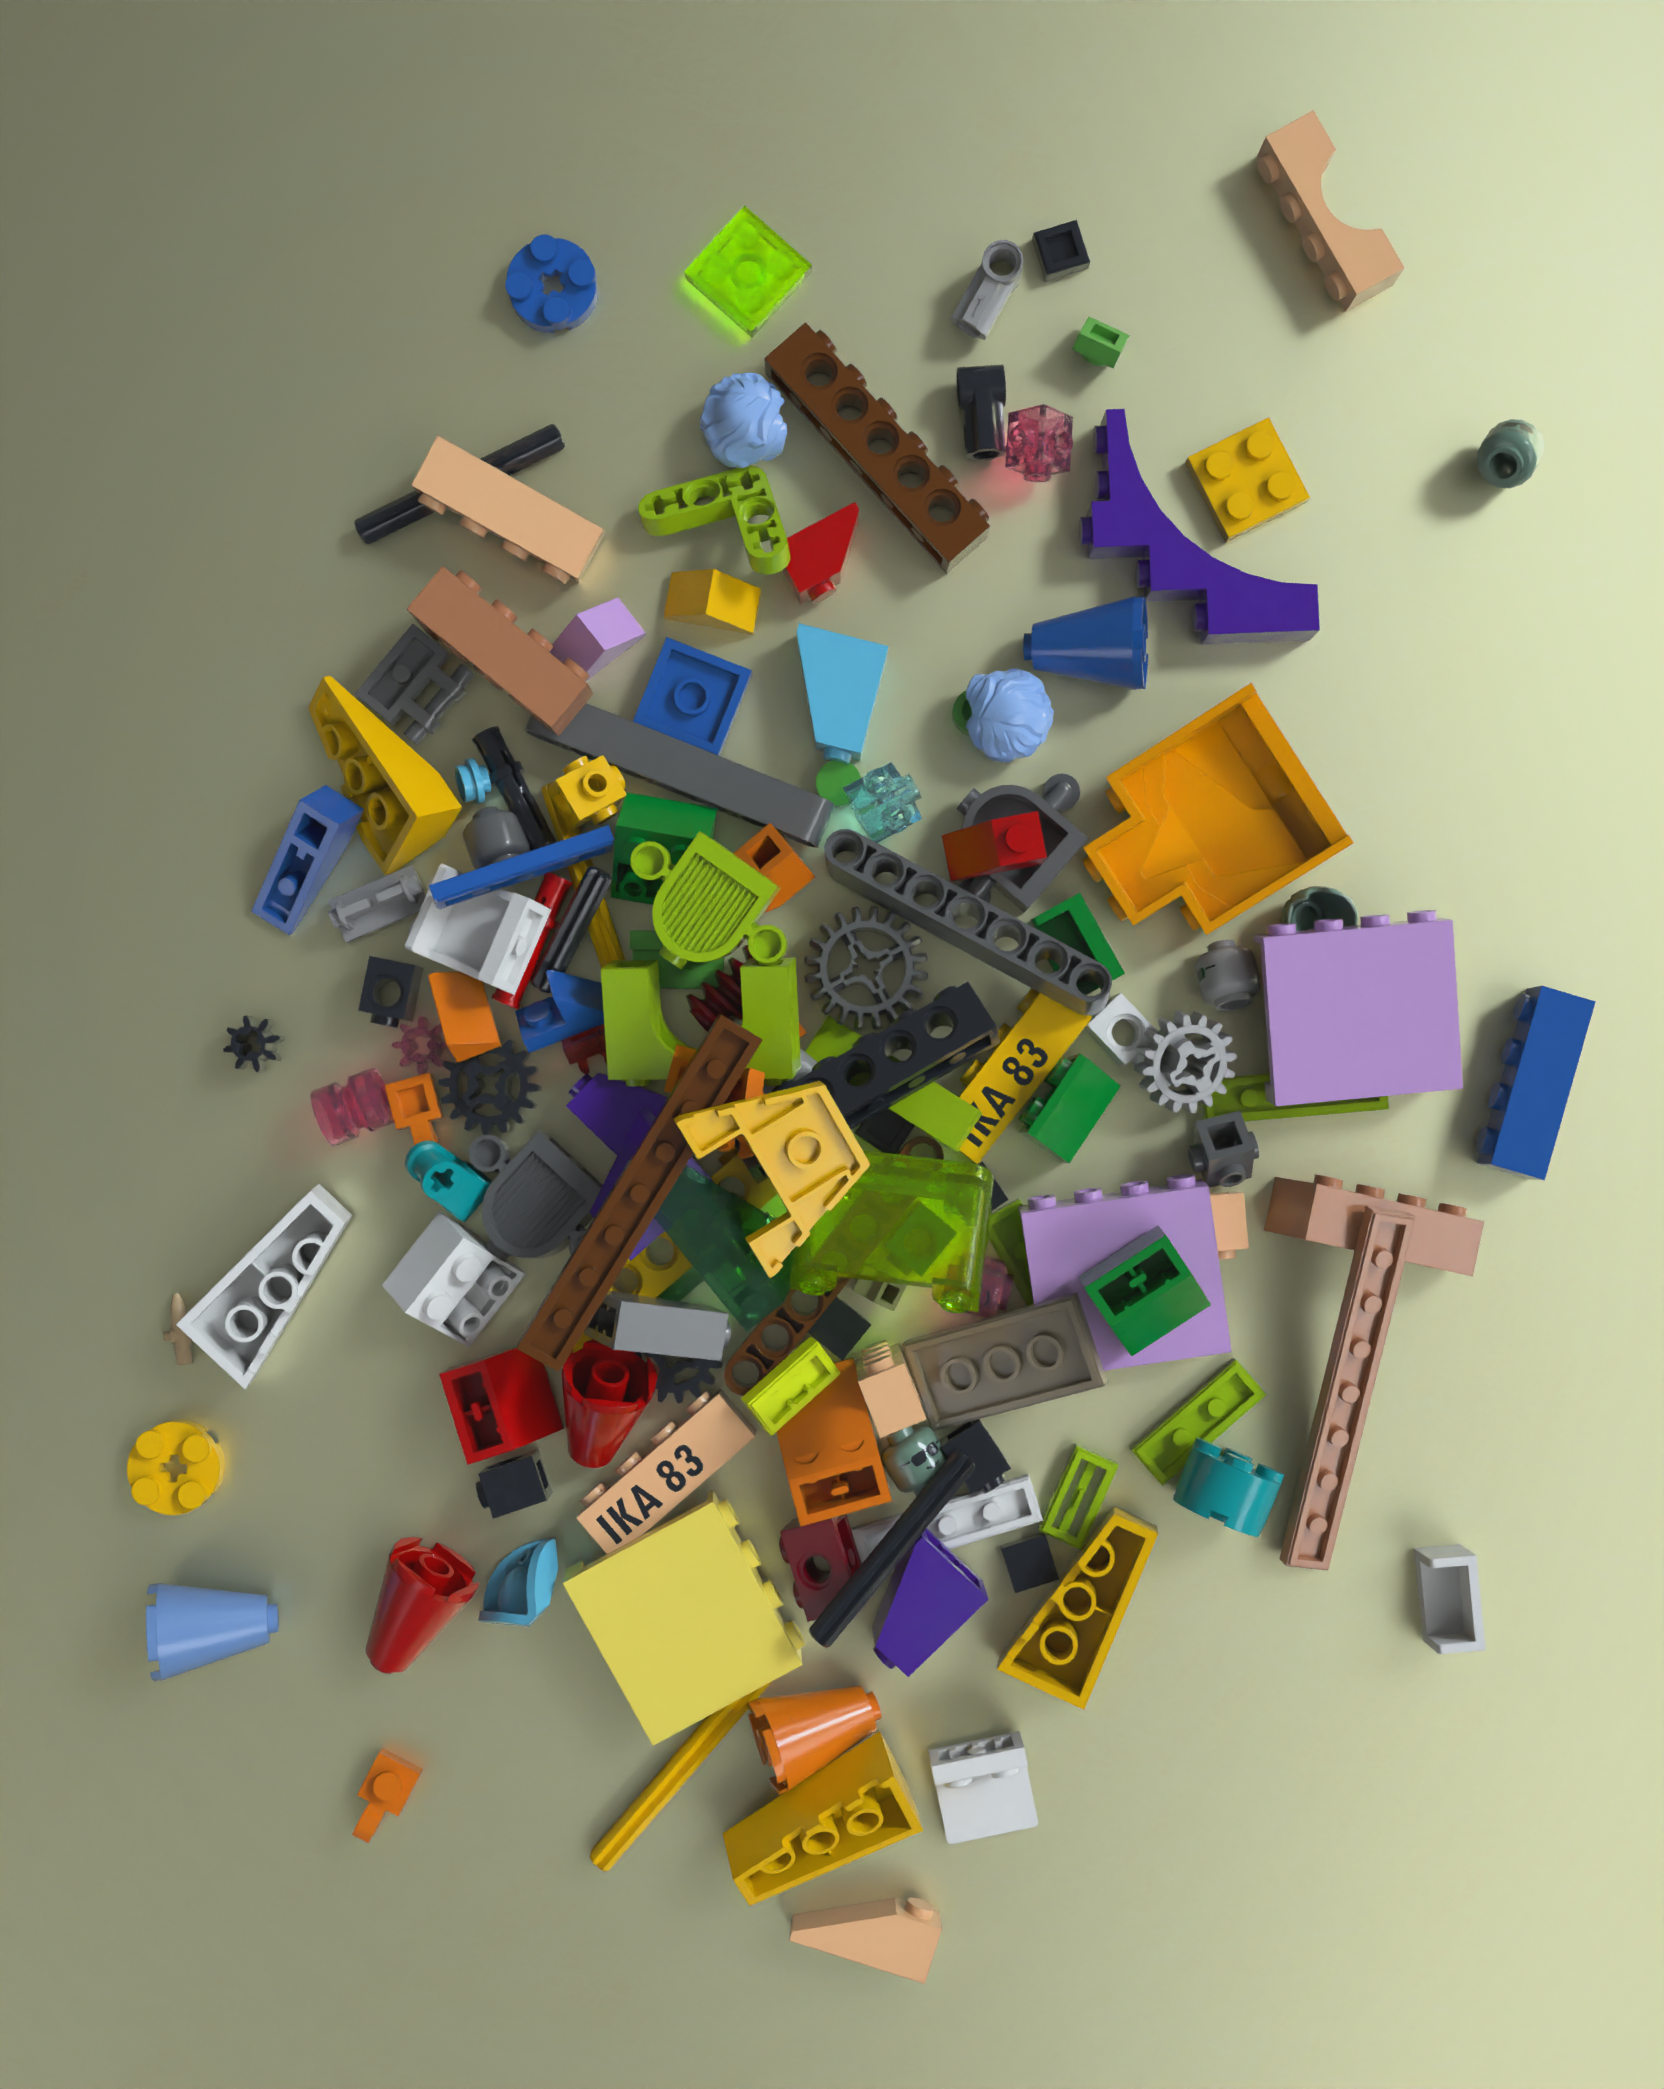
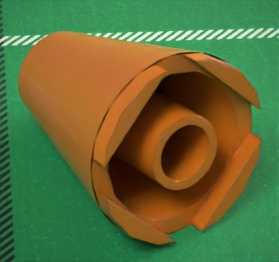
M861 1686L757 1698L747 1702V1707L752 1712L748 1714L753 1736L763 1765L773 1766L775 1776L770 1777L769 1780L778 1795L788 1792L876 1732L875 1721L882 1719L880 1707L872 1691L865 1693Z

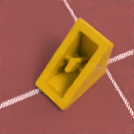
M716 569L672 572L663 617L668 620L753 635L761 588Z

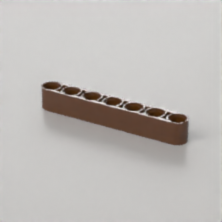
M918 1136L911 1138L904 1144L731 1355L724 1370L725 1383L731 1392L744 1396L791 1353L936 1176L944 1162L942 1147L936 1140L930 1137ZM921 1143L931 1146L935 1153L933 1165L926 1170L915 1169L909 1160L912 1148ZM892 1179L901 1181L906 1189L904 1200L895 1206L883 1203L880 1198V1188L886 1181ZM862 1215L873 1218L877 1225L874 1237L867 1241L855 1239L850 1232V1225L853 1220ZM839 1252L845 1256L848 1265L842 1275L831 1277L823 1272L821 1260L827 1253ZM801 1288L811 1289L818 1297L816 1308L807 1313L796 1310L791 1301L793 1293ZM777 1324L784 1327L789 1336L787 1343L780 1348L767 1346L762 1338V1332L767 1326ZM740 1361H750L758 1368L759 1376L753 1383L743 1384L734 1377V1365Z

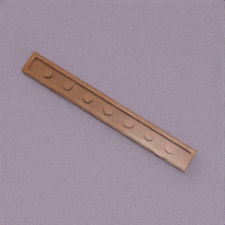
M1365 1206L1279 1558L1285 1566L1327 1571L1329 1569L1416 1216L1409 1212Z

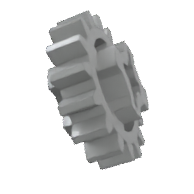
M1175 1011L1174 1023L1164 1017H1160L1158 1023L1161 1030L1155 1033L1147 1029L1144 1032L1150 1040L1148 1047L1137 1046L1136 1048L1138 1053L1145 1056L1144 1062L1134 1066L1135 1071L1146 1075L1139 1083L1140 1088L1151 1092L1149 1099L1160 1106L1165 1104L1167 1109L1176 1113L1179 1112L1181 1107L1190 1113H1196L1198 1101L1211 1107L1213 1105L1211 1094L1214 1091L1221 1094L1227 1092L1224 1085L1221 1084L1223 1078H1234L1235 1072L1227 1068V1062L1237 1059V1054L1225 1049L1233 1041L1232 1037L1220 1032L1222 1024L1213 1019L1207 1020V1016L1193 1011L1190 1017L1182 1011ZM1198 1033L1203 1038L1198 1039L1194 1037L1189 1040L1185 1038L1184 1034ZM1181 1084L1187 1087L1186 1090L1181 1091L1168 1088L1171 1085L1178 1087Z

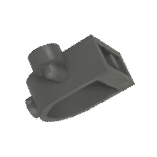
M1056 774L1050 777L1043 787L1042 798L1035 792L1017 785L993 787L982 794L973 788L957 807V810L965 816L961 829L993 819L1038 811L1047 858L1042 865L968 878L961 881L957 886L988 903L991 900L990 889L994 887L1025 913L1088 840L1085 834L1060 814L1072 809L1079 800L1080 787L1076 779L1068 774Z
M537 1131L513 1159L509 1158V1148L503 1139L493 1135L477 1137L469 1148L471 1164L480 1171L498 1173V1176L489 1185L482 1203L483 1225L490 1238L485 1243L486 1247L504 1262L512 1255L522 1258H545L561 1252L568 1246L570 1254H572L587 1230L585 1227L593 1219L590 1210L603 1184L548 1133Z

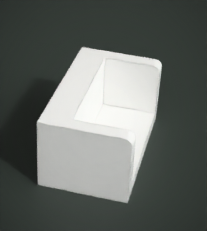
M1461 1544L1414 1548L1423 1641L1438 1654L1486 1650L1477 1555Z

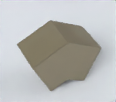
M865 1263L852 1291L882 1307L894 1311L907 1285Z

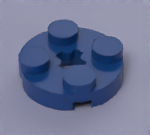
M539 235L530 244L524 246L514 256L509 265L505 288L517 316L529 327L543 333H555L554 330H561L569 327V330L584 323L593 312L598 299L597 275L589 256L573 242L561 238H553L550 235ZM547 277H560L559 281L563 290L560 293L552 290L549 295L544 294L545 287L543 281Z

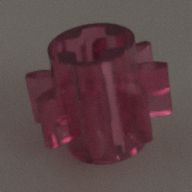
M419 1016L418 1027L412 1028L406 1024L400 1025L401 1031L405 1034L401 1042L396 1041L392 1043V1047L401 1049L404 1057L399 1062L401 1067H407L413 1062H417L418 1074L427 1073L428 1063L444 1067V1060L441 1058L444 1050H449V1048L440 1036L443 1034L441 1024L436 1025L430 1030L428 1029L429 1022L427 1017ZM418 1036L431 1038L427 1043V1047L430 1050L428 1055L415 1053L419 1047L415 1041Z

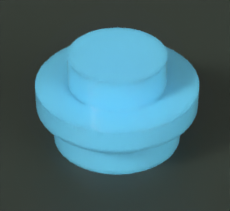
M474 758L465 759L464 765L455 766L456 783L463 802L474 800L476 804L484 803L485 793L491 792V782L485 765L478 766Z

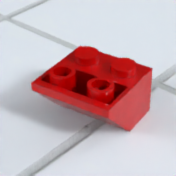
M517 1346L450 1367L439 1374L467 1465L515 1450L565 1428L545 1364L518 1350Z

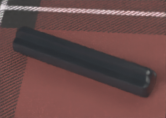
M597 867L587 868L531 978V984L542 992L552 993L546 970L566 972L612 882V877L602 869Z

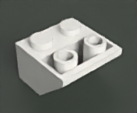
M439 1211L382 1286L406 1314L469 1347L526 1274L509 1259L506 1262L500 1260L486 1247V1241L467 1227Z

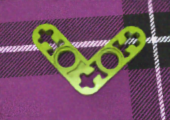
M749 465L745 468H735L646 494L638 504V512L643 528L650 535L666 536L735 516L749 564L754 571L765 575L775 574L782 571L790 562V550L786 533L767 476L757 466ZM710 496L715 498L714 501L707 505L699 506L694 504L697 499ZM679 506H685V508L679 509ZM756 515L769 516L765 522L760 524H749L747 522ZM769 540L772 551L765 553L761 542Z

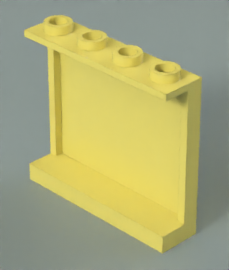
M714 1490L707 1493V1501L586 1566L583 1561H580L567 1568L562 1582L653 1746L803 1665L801 1647L806 1644L794 1620L786 1623L779 1610V1607L784 1604L778 1589L771 1579L764 1583L756 1568L761 1565V1560L755 1547L749 1539L744 1542L741 1541L734 1528L739 1524V1520L733 1507L727 1499L720 1502Z

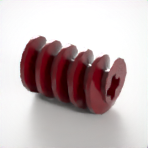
M748 945L742 947L746 961L749 958H753L749 952ZM733 957L728 960L732 971L731 975L719 969L714 972L718 987H714L704 981L700 984L704 999L701 1000L692 994L686 996L690 1007L689 1012L706 1032L709 1031L719 1013L729 1019L733 1016L743 1021L740 967L744 963Z

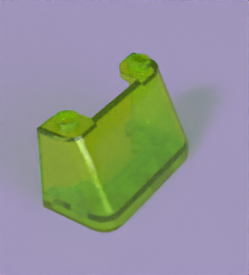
M863 1150L871 1165L831 1211L827 1210L809 1230L811 1234L800 1247L796 1246L794 1248L790 1273L791 1289L800 1290L808 1295L819 1296L823 1295L826 1291L834 1289L838 1277L932 1288L933 1300L940 1304L943 1310L950 1313L979 1312L992 1214L994 1183L992 1172L981 1165Z

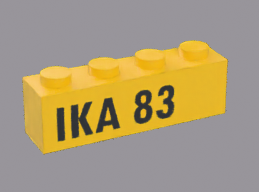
M1032 988L1027 992L1016 1007L1022 1012L1012 1027L1004 1022L998 1029L1001 1043L993 1047L994 1050L983 1064L975 1059L959 1080L966 1086L958 1097L983 1113L959 1149L960 1153L974 1164H978L1091 1020L1092 1017L1090 1015L1078 1014Z

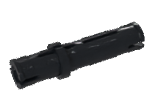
M490 727L475 735L472 741L490 772L491 785L497 786L509 811L516 815L528 840L529 850L533 851L556 843L557 841L522 775L524 768L520 761L515 762L500 733L499 727Z

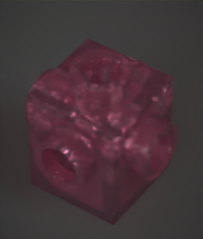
M1045 404L1008 413L1005 467L1023 474V479L1030 482H1047L1051 480V475L1069 472L1071 450L1073 447V417Z

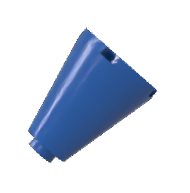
M1133 596L1034 623L1032 633H1024V660L1032 661L1033 669L1037 671L1132 690L1146 689L1148 676V654H1146L1148 616L1146 599Z

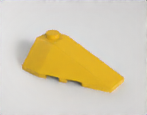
M331 676L323 677L308 707L328 758L337 760L345 782L340 786L343 796L349 800L353 799L355 804L364 809L361 816L362 823H359L356 827L362 842L384 875L392 874L444 838L462 806L439 772Z

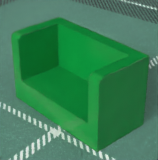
M1081 893L1061 902L1027 923L1101 963L1110 972L1112 981L1125 974ZM1047 959L1054 972L1060 969L1055 961ZM1084 981L1077 985L1078 990L1084 995L1100 988L1091 981Z

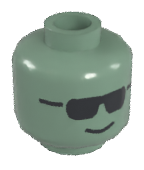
M1510 419L1498 423L1489 431L1477 452V467L1480 475L1489 484L1498 488H1513L1525 483L1532 477L1543 457L1544 442L1540 432L1533 424L1524 420Z
M909 1426L889 1434L886 1440L890 1445L881 1455L882 1464L898 1490L903 1493L914 1492L916 1497L948 1459L934 1431L927 1426L914 1430Z

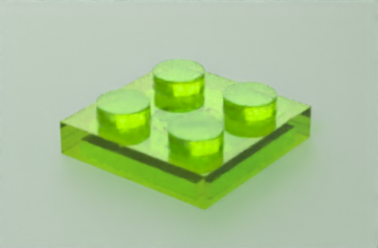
M744 206L684 271L685 279L753 338L813 271L812 264L749 208Z

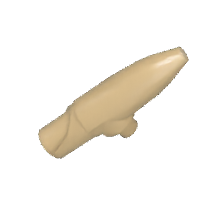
M179 1293L172 1294L170 1306L171 1327L170 1331L163 1332L164 1341L171 1340L174 1345L177 1365L193 1363L192 1339L176 1325L187 1314L185 1304Z

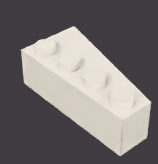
M320 1184L316 1185L176 1325L241 1387L246 1389L258 1374L351 1219L352 1214Z

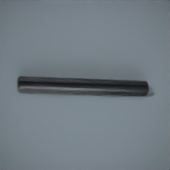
M550 424L480 459L510 476L563 450L565 442L556 425ZM415 490L356 519L354 524L361 540L365 544H371L434 513V511L418 502L421 494Z
M953 1451L811 1625L809 1633L821 1646L828 1648L834 1643L974 1471L975 1463L962 1451Z

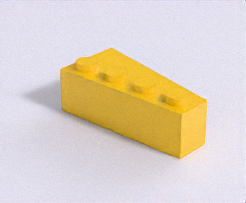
M879 1731L722 1834L733 1881L748 1905L751 1906L923 1831L910 1787Z

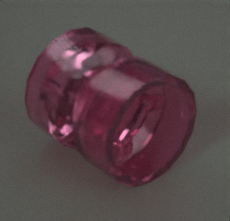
M375 1068L349 1076L346 1086L334 1082L311 1091L310 1097L314 1115L324 1137L332 1147L358 1138L360 1129L363 1127L373 1132L394 1124L385 1083Z

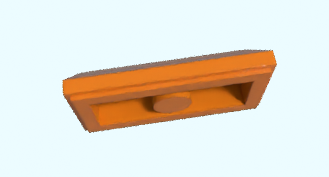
M436 972L428 975L445 1042L457 1062L501 1046L483 981L462 972Z

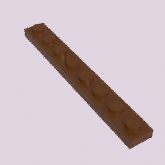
M718 1014L517 1343L518 1350L557 1372L561 1370L693 1155V1151L673 1119L682 1114L723 1105L761 1044L762 1039L724 1015Z

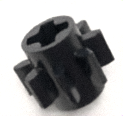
M246 1015L243 1016L244 1027L239 1029L227 1028V1032L232 1036L231 1045L223 1048V1051L234 1053L238 1057L235 1063L236 1069L244 1070L252 1061L254 1070L263 1073L266 1069L265 1061L269 1059L282 1060V1057L276 1051L278 1043L283 1042L285 1037L274 1035L270 1031L273 1027V1020L265 1018L256 1027V1021L253 1016ZM250 1036L257 1037L256 1042L262 1046L259 1052H251L252 1046L247 1042Z

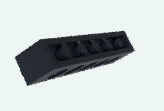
M969 982L959 987L950 986L940 991L934 997L933 1002L919 1010L911 1009L902 1013L894 1020L893 1025L878 1034L869 1033L862 1036L853 1044L852 1049L838 1057L830 1056L822 1059L814 1065L812 1072L796 1081H785L781 1085L776 1086L772 1092L821 1081L832 1096L849 1128L853 1129L1000 1044L998 1029ZM939 1026H949L953 1029L944 1038L930 1036L932 1031ZM907 1049L912 1051L910 1057L905 1061L893 1062L890 1060L892 1054L897 1050ZM865 1072L871 1074L868 1082L861 1086L849 1084L851 1078L858 1073ZM735 1138L734 1146L739 1152L740 1144L737 1138ZM755 1155L742 1159L757 1184L768 1178Z

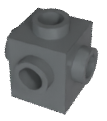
M1241 1111L1195 1121L1193 1145L1187 1148L1193 1172H1201L1203 1180L1209 1188L1219 1185L1232 1187L1242 1183L1245 1179L1252 1178L1254 1159L1259 1158V1149L1254 1133L1247 1130Z

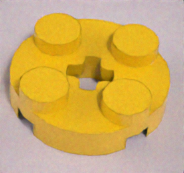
M183 1419L163 1422L142 1433L132 1447L127 1462V1476L131 1486L132 1497L138 1504L147 1506L152 1511L165 1515L185 1514L206 1503L210 1496L220 1487L224 1476L225 1459L219 1443L215 1444L213 1438L206 1433L208 1430L202 1425ZM173 1455L179 1456L180 1464L187 1465V1472L179 1474L177 1479L172 1478L170 1472L165 1469V1463L170 1462Z

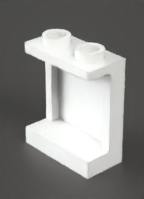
M440 864L435 876L432 877L428 884L427 895L417 918L410 925L405 949L515 995L551 909L530 898L504 889H499L443 909L436 908L429 885L464 874L450 866Z

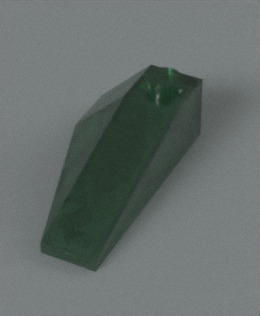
M687 1164L654 1217L746 1332L784 1303L806 1255L801 1246H796L782 1262L783 1267L779 1272L769 1278L745 1238L777 1217L767 1211L766 1213L735 1192L731 1193L710 1181L706 1175Z

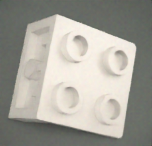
M1019 1731L928 1750L946 1839L949 1844L1033 1828L1038 1825L1027 1769L1028 1763L1025 1748Z

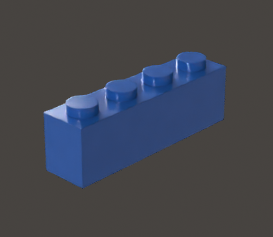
M1545 986L1527 988L1526 993H1522L1519 996L1513 1013L1514 1019L1518 1020L1513 1038L1510 1037L1506 1041L1501 1054V1063L1505 1064L1501 1081L1494 1084L1489 1095L1488 1107L1492 1109L1488 1126H1483L1477 1137L1476 1152L1480 1153L1477 1164L1527 1179L1545 1180L1596 1001Z

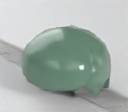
M1311 886L1292 894L1281 912V924L1296 923V931L1314 929V921L1343 919V927L1354 926L1358 922V912L1351 898L1337 889L1325 886Z

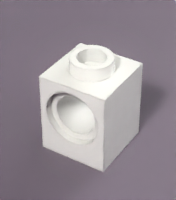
M1122 993L1114 995L1107 1002L1105 1008L1093 1015L1084 1027V1030L1119 1066L1127 1065L1130 1061L1134 1065L1141 1063L1145 1056L1138 1053L1136 1048L1137 1046L1148 1047L1150 1043L1144 1032L1147 1029L1155 1033L1158 1032ZM1119 1020L1128 1022L1134 1029V1039L1128 1046H1121L1113 1039L1112 1028Z

